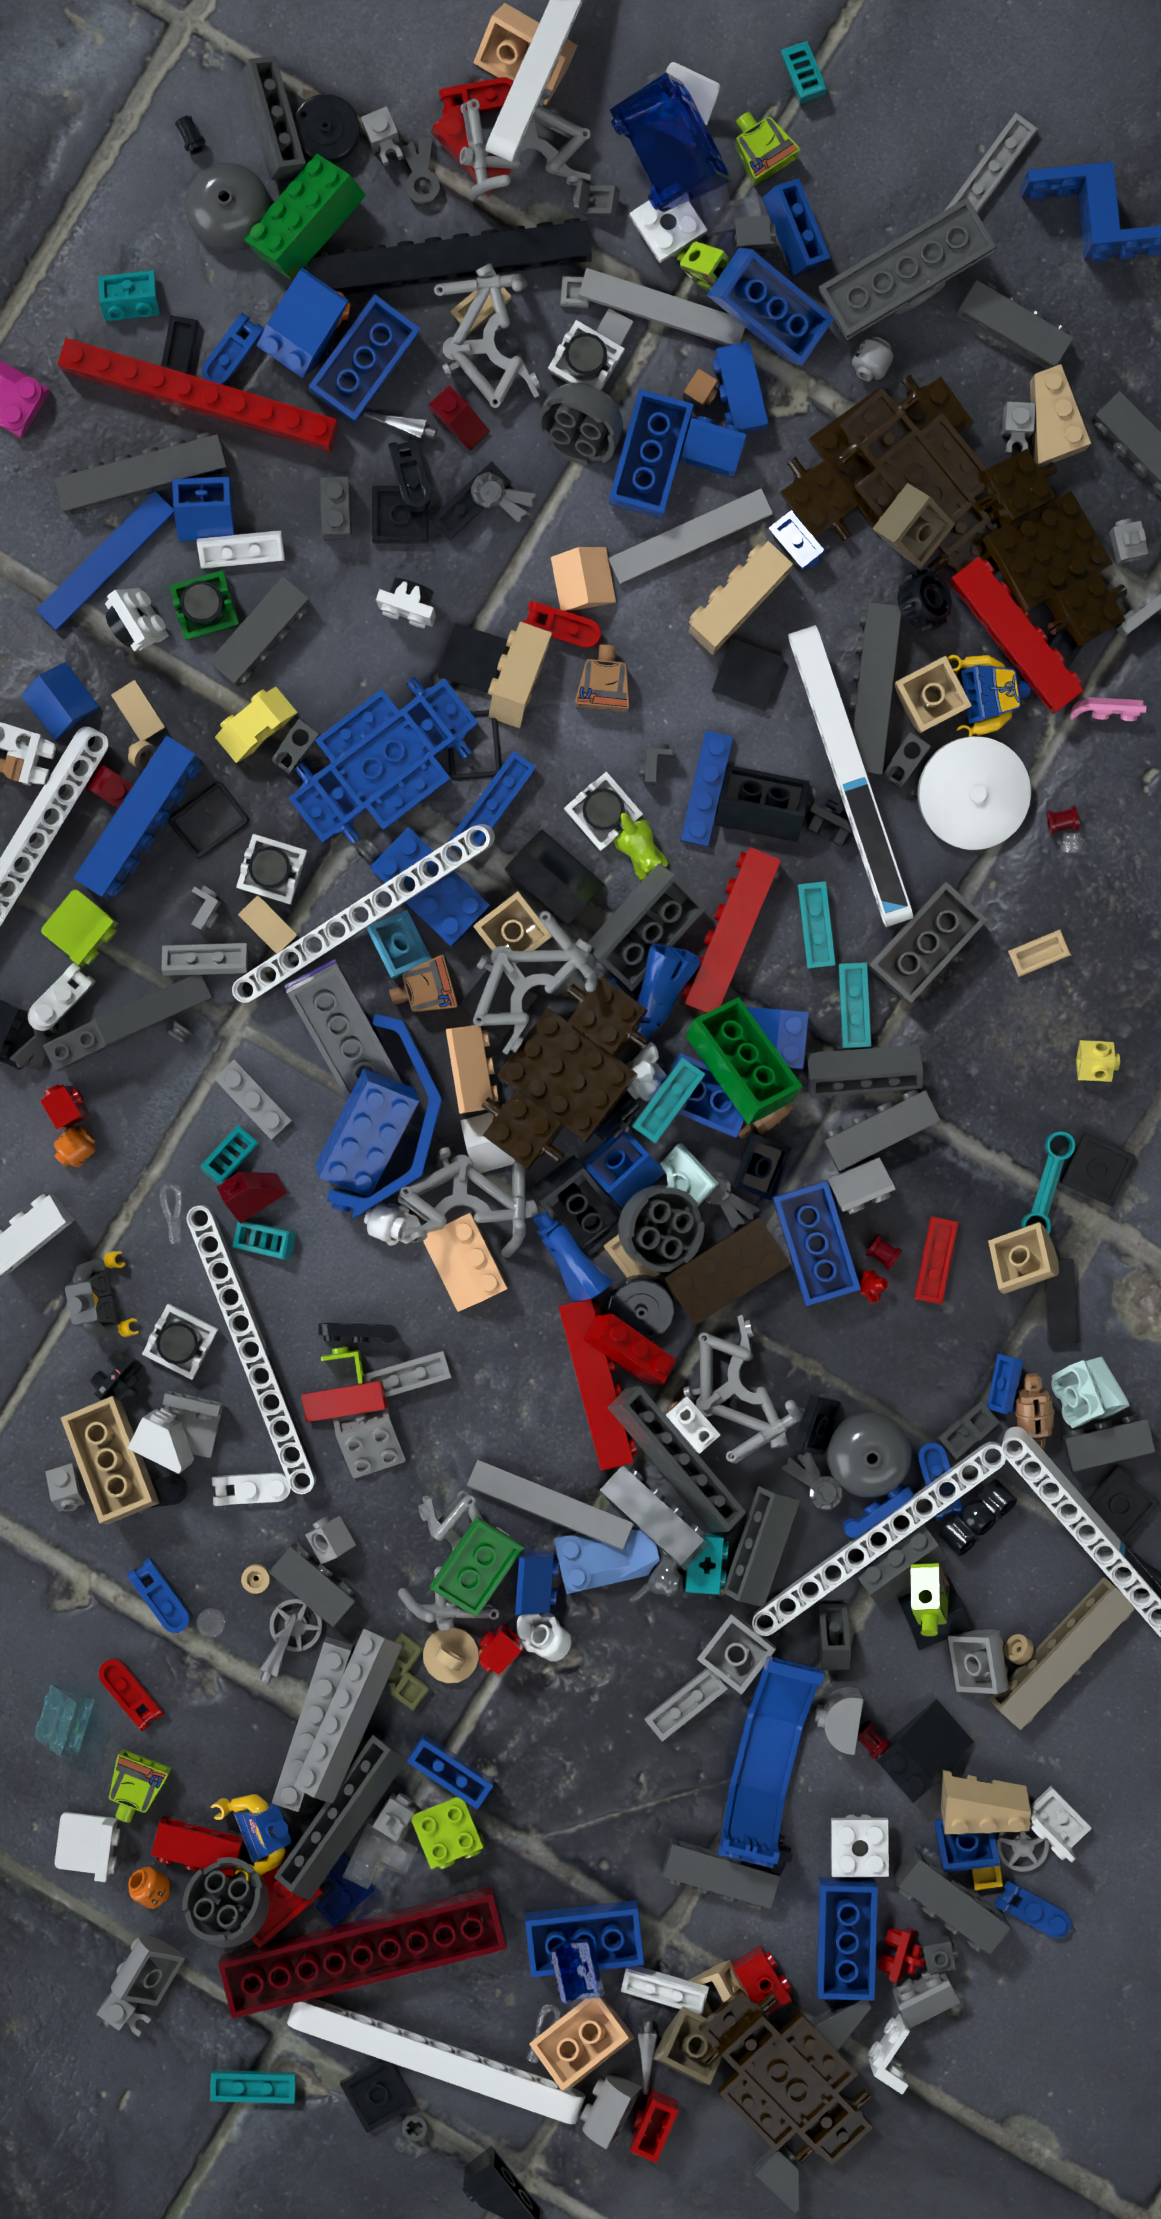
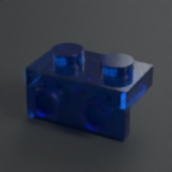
M593 1938L562 1941L551 1949V1965L555 1969L557 1992L561 1997L562 2005H569L578 1999L600 1998L605 1994Z

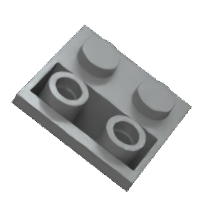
M879 1157L826 1179L838 1210L846 1211L849 1214L864 1209L863 1203L870 1200L878 1203L890 1198V1192L896 1190Z
M926 1968L921 1972V1976L913 1980L911 1978L899 1982L896 1988L892 1990L898 2008L910 2028L960 2003L945 1971L929 1974Z

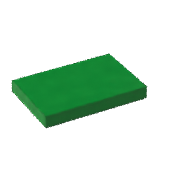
M476 1516L429 1587L450 1602L478 1617L523 1551L524 1546Z

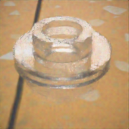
M1063 833V837L1058 838L1057 844L1060 845V851L1082 852L1086 839L1080 838V833Z

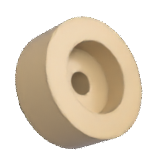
M145 740L138 741L129 747L128 760L131 765L143 771L157 749Z
M252 1564L243 1572L241 1582L245 1590L257 1594L263 1592L268 1587L271 1577L265 1566Z
M1021 1634L1011 1636L1004 1646L1005 1657L1017 1665H1022L1029 1661L1034 1651L1032 1641Z

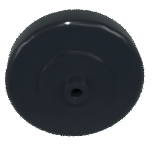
M332 94L315 95L304 101L294 115L293 120L303 156L310 161L316 154H319L333 164L339 163L353 153L359 142L360 124L358 116L353 107L339 96Z
M634 1275L620 1281L613 1288L608 1299L607 1312L608 1314H614L652 1341L662 1336L670 1328L675 1316V1304L671 1291L662 1281L648 1275Z

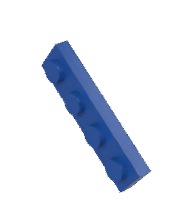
M705 731L680 841L708 847L733 736Z
M513 751L447 842L479 824L488 825L493 829L536 770V766ZM477 830L474 833V841L481 845L486 835L483 831ZM453 845L456 849L462 852L460 847Z

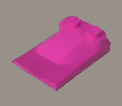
M1 360L0 427L23 439L49 395L50 390L34 378L28 377Z

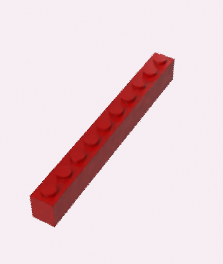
M65 338L57 364L62 372L329 453L332 451L339 428L335 418L69 338Z

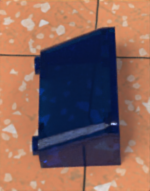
M666 72L609 109L614 118L611 120L614 130L618 135L623 134L630 139L653 185L650 187L651 194L648 195V199L655 210L669 211L718 189L731 181V175L691 94L679 79Z

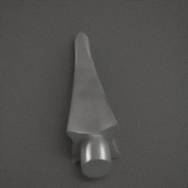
M363 411L362 413L366 418L390 426L413 438L416 437L417 440L423 443L425 437L435 440L437 435V429L429 427L426 419L389 416L370 411Z
M297 1613L291 1615L281 1636L262 1662L259 1670L263 1671L260 1677L263 1682L270 1683L273 1676L278 1677L290 1635L298 1618Z
M643 2018L642 2027H637L642 2064L643 2094L645 2095L649 2093L651 2065L657 2038V2027H653L652 2018Z

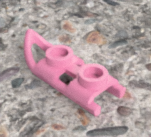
M1089 697L1081 699L1073 706L1070 719L1074 720L1079 714L1093 710L1092 717L1095 719L1106 720L1109 719L1112 713L1121 714L1120 719L1136 721L1140 713H1146L1147 707L1143 705V700Z

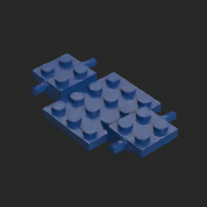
M415 676L411 678V681L417 688L413 686L410 680L406 682V685L416 697L400 711L383 689H381L315 739L332 763L314 775L304 762L299 765L305 774L296 766L294 770L304 782L300 789L288 797V799L322 843L335 834L343 832L351 842V845H354L356 841L350 833L353 834L357 841L361 837L352 827V824L366 810H369L382 829L386 830L451 780L435 757L452 747L456 748L463 760L468 756L462 748H464L469 756L473 753L463 739L479 723L445 678L435 686L427 689L421 686Z

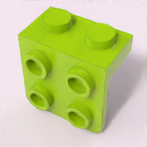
M73 890L44 924L41 932L67 953L73 962L84 967L85 964L90 965L99 954L97 950L102 943H108L117 932L115 927L119 923L80 891Z
M458 1796L415 1813L412 1816L413 1826L431 1869L438 1866L440 1869H444L453 1865L455 1859L463 1856L465 1858L473 1857L481 1853V1849L484 1848L485 1840L481 1831H477L466 1802Z

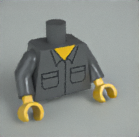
M121 1251L107 1252L104 1259L100 1257L80 1264L75 1270L72 1281L65 1286L66 1307L70 1312L72 1324L74 1326H82L83 1330L93 1338L117 1336L118 1333L123 1337H129L139 1333V1331L132 1332L129 1328L130 1323L137 1322L135 1318L122 1321L119 1325L116 1323L117 1317L105 1267L122 1268L125 1262L116 1263L115 1257L123 1253Z

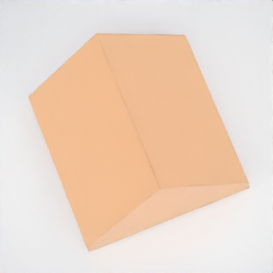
M577 547L551 557L560 610L570 612L616 603L606 547Z

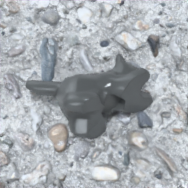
M658 1545L656 1546L660 1553V1561L648 1582L629 1599L630 1603L641 1601L649 1592L664 1594L667 1597H675L684 1590L685 1577L680 1571L681 1567Z

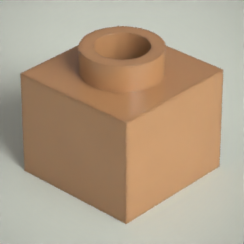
M698 368L684 390L682 399L693 403L700 410L703 409L705 404L710 406L719 392L715 389L718 380Z

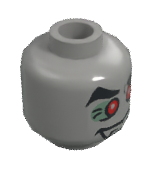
M872 337L861 342L852 359V365L860 379L864 381L880 380L885 376L893 361V352L891 351L890 344L879 337Z

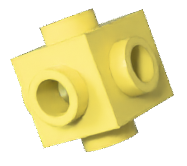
M1080 1040L1076 1057L1078 1080L1112 1082L1114 1070L1118 1071L1120 1065V1055L1115 1054L1114 1042Z

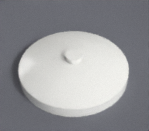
M972 736L956 739L938 749L924 766L918 784L919 809L929 829L944 842L968 850L990 848L1008 839L1016 832L1025 819L1031 799L1030 780L1023 762L1014 751L1003 743L985 737Z

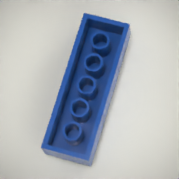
M166 735L73 879L105 899L117 898L125 887L123 880L127 874L130 873L132 875L141 862L138 857L142 851H148L156 839L153 834L159 826L164 827L171 816V813L168 811L174 802L178 804L183 799L187 791L184 788L189 779L194 780L202 769V766L199 765L202 760L195 753Z

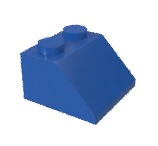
M625 1131L618 1138L613 1135L606 1143L603 1142L581 1163L622 1209L635 1193L650 1187L665 1173L635 1138Z
M523 1550L520 1553L515 1615L550 1613V1605H556L557 1588H551L552 1577H558L559 1560H553L554 1552Z

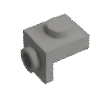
M203 885L201 890L194 886L192 892L204 898L205 902L191 924L205 931L207 927L211 929L219 916L216 911L221 902L215 899L218 894Z
M72 1463L45 1471L50 1499L58 1511H72L78 1506L85 1504V1499L80 1493L76 1468Z

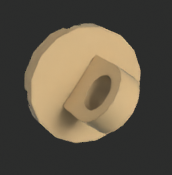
M454 1626L447 1630L438 1629L432 1633L426 1641L423 1650V1660L428 1672L436 1680L445 1683H458L468 1678L476 1669L479 1660V1650L474 1637L469 1632Z

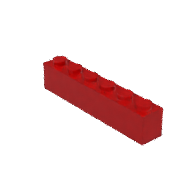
M977 557L953 576L949 583L1053 715L1084 691L1081 688L1083 683L1074 671L1069 672L1063 665L1065 660L1057 649L1052 650L1045 642L1048 638L1042 629L1038 626L1034 628L1028 620L1030 618L1027 611L1024 613L1020 604L1017 606L1012 600L1011 596L1013 594L1010 588L1004 582L999 583L994 577L995 570L987 560L982 561L980 557Z
M749 847L747 853L741 851L735 866L740 869L736 879L730 878L724 892L729 895L725 905L719 904L714 919L718 920L715 931L709 929L703 945L708 948L704 957L698 955L701 963L695 971L697 973L693 983L688 981L681 996L686 998L684 1005L703 1013L721 1006L780 864V859Z
M592 1299L561 1304L558 1307L600 1470L633 1463L632 1455L637 1454L634 1439H628L625 1428L607 1408L622 1393L619 1383L614 1384L611 1376L612 1373H616L614 1361L584 1340L595 1317L601 1315L599 1303H593Z

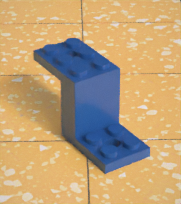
M1113 162L1028 170L1020 187L1021 198L1029 197L1030 200L1036 201L1045 199L1046 195L1055 194L1059 198L1073 196L1077 192L1084 259L1092 258L1093 262H1102L1108 260L1111 256H1120V259H1131L1141 253H1148V256L1161 255V226L1120 230Z

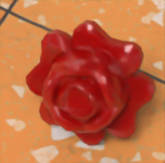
M873 1269L864 1271L863 1278L859 1281L861 1288L859 1292L864 1297H867L870 1303L878 1302L881 1300V1294L884 1289L888 1288V1281L878 1276Z

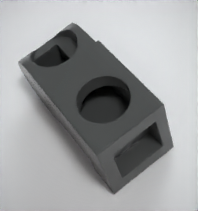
M298 719L280 744L271 761L291 775L295 771L294 768L299 766L316 743L315 739L322 735V733L305 720Z
M909 732L894 754L882 777L901 788L931 746Z

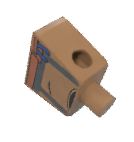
M599 645L598 660H586L575 700V707L628 712L629 698L626 663L615 662L616 646Z
M444 955L435 957L402 973L404 986L389 990L393 1006L410 1002L413 1013L458 1008Z

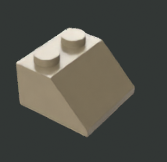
M907 483L890 507L880 517L873 530L888 545L917 568L921 569L955 523L930 496Z
M681 2007L663 2033L653 2060L701 2084L711 2085L722 2057L719 2056L709 2067L701 2061L700 2057L712 2047L710 2040L699 2029V2026L707 2018L685 2007Z

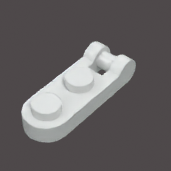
M72 963L64 974L31 1006L28 1012L29 1024L36 1030H49L91 989L96 981L89 975L86 977L80 972L81 968ZM71 980H74L79 985L76 989L68 984Z
M283 1473L212 1477V1486H215L216 1495L213 1496L214 1506L279 1502L287 1498L291 1492L286 1475ZM226 1485H234V1495H227Z

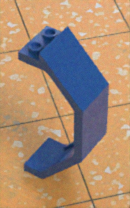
M374 1014L372 1025L393 1030L399 1034L428 1095V1106L413 1164L407 1173L370 1197L337 1189L329 1190L327 1202L333 1203L332 1208L345 1212L351 1211V1208H354L352 1219L424 1175L444 1099L406 1022Z
M767 1656L748 1708L729 1784L717 1855L773 1868V1865L778 1863L780 1855L778 1839L785 1796L803 1725L818 1685L822 1686L825 1676L823 1669Z

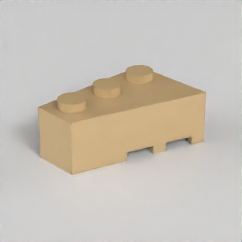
M1060 364L1034 374L1030 381L1031 403H1036L1032 444L1034 460L1039 468L1050 462L1054 463L1086 451L1091 441L1062 365Z
M523 622L519 623L517 631L511 630L506 646L510 647L507 655L502 654L497 670L501 671L498 679H492L488 694L492 695L488 718H495L497 721L517 728L521 727L525 708L532 696L531 692L539 676L550 644L551 632Z
M943 1770L941 1812L945 1834L1029 1831L1031 1810L1026 1786L993 1780L992 1784L977 1781L976 1776L970 1775L967 1776V1779L953 1777L951 1772Z

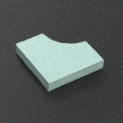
M682 1143L677 1144L660 1163L666 1172L668 1186L680 1189L691 1195L698 1203L697 1207L719 1184ZM688 1207L684 1209L685 1211L690 1212ZM681 1215L677 1218L678 1222L681 1220Z

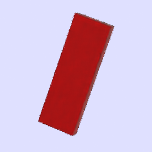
M930 1216L914 1299L937 1304L943 1303L959 1222Z
M382 1380L301 1394L306 1422L388 1408Z

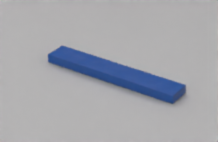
M154 491L36 611L58 631L174 515V509Z

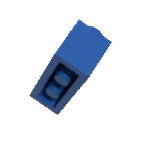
M799 178L776 185L762 197L772 224H775L776 235L793 277L817 270L831 258Z
M747 341L716 348L715 358L711 360L714 374H720L722 385L718 386L721 403L726 402L728 412L724 413L726 425L739 427L742 429L741 433L744 434L767 430L768 420L750 342Z
M423 1733L408 1756L407 1763L477 1810L493 1787L494 1780L425 1733Z

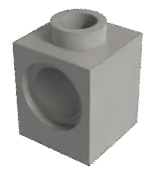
M327 1516L312 1524L315 1529L305 1534L321 1564L339 1557L356 1546L340 1516L331 1520Z

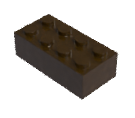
M758 1216L694 1256L688 1263H683L664 1275V1278L693 1324L696 1325L784 1270L790 1264Z

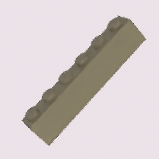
M1103 1577L1035 1649L1029 1661L1020 1665L1008 1678L1009 1689L999 1694H993L989 1698L990 1702L1018 1729L1022 1730L1025 1725L1032 1722L1039 1710L1053 1699L1054 1694L1072 1679L1074 1673L1091 1659L1093 1653L1101 1644L1110 1639L1117 1627L1131 1616L1135 1607L1113 1584Z

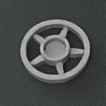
M292 1598L279 1604L273 1611L270 1618V1632L274 1641L277 1642L284 1631L283 1629L276 1634L274 1622L277 1613L279 1612L286 1620V1627L291 1615L282 1610V1608L293 1603L303 1604L301 1610L297 1613L298 1618L291 1633V1636L296 1639L297 1646L287 1645L286 1648L288 1651L298 1652L310 1648L317 1642L322 1632L323 1622L322 1617L314 1612L317 1617L318 1626L308 1624L304 1613L306 1607L309 1606L299 1598ZM306 1630H317L315 1637L309 1643L302 1646L301 1635Z
M1020 1831L1011 1839L1003 1837L1005 1832L998 1833L996 1839L998 1855L1007 1867L1015 1871H1030L1039 1867L1046 1859L1049 1851L1047 1837L1044 1840L1040 1837L1031 1838L1025 1831ZM1001 1841L1011 1845L1014 1851L1010 1861L1006 1860L1002 1854ZM1044 1841L1043 1852L1040 1858L1036 1860L1032 1853L1034 1845ZM1028 1856L1034 1862L1027 1866L1014 1865L1019 1857Z

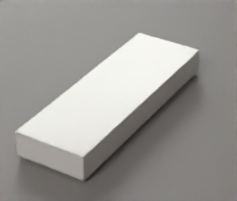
M281 530L197 539L201 569L285 561Z
M639 1966L626 1967L621 1988L623 1993L678 2009L685 2007L699 2015L703 2013L709 1990L708 1986Z

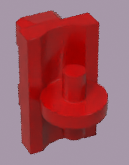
M892 1927L888 1929L885 1944L898 1949L896 1956L883 1953L879 1959L877 1969L890 1975V1981L897 1983L899 1979L904 1978L907 1963H909L907 1972L910 1974H915L917 1966H926L925 1957L920 1955L922 1946L915 1944L911 1953L917 1932L916 1929L911 1927L905 1930Z

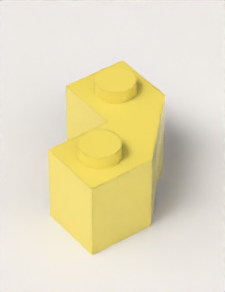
M277 687L267 692L264 689L259 691L251 698L252 703L235 717L231 715L220 724L222 729L215 738L236 763L254 753L266 738L283 729L298 713Z

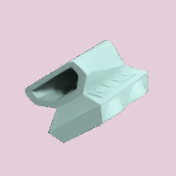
M1102 1356L1074 1363L1052 1375L1053 1392L1057 1398L1061 1399L1063 1418L1071 1428H1077L1093 1419L1108 1418L1130 1406L1128 1399Z

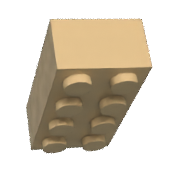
M769 541L764 546L759 543L749 553V558L746 560L748 563L744 567L739 564L730 573L727 580L728 584L725 587L719 585L709 596V604L704 609L700 606L690 616L688 633L712 655L789 575L793 563Z
M111 1396L61 1417L99 1523L108 1525L159 1504L142 1455L128 1449L134 1433L122 1401Z

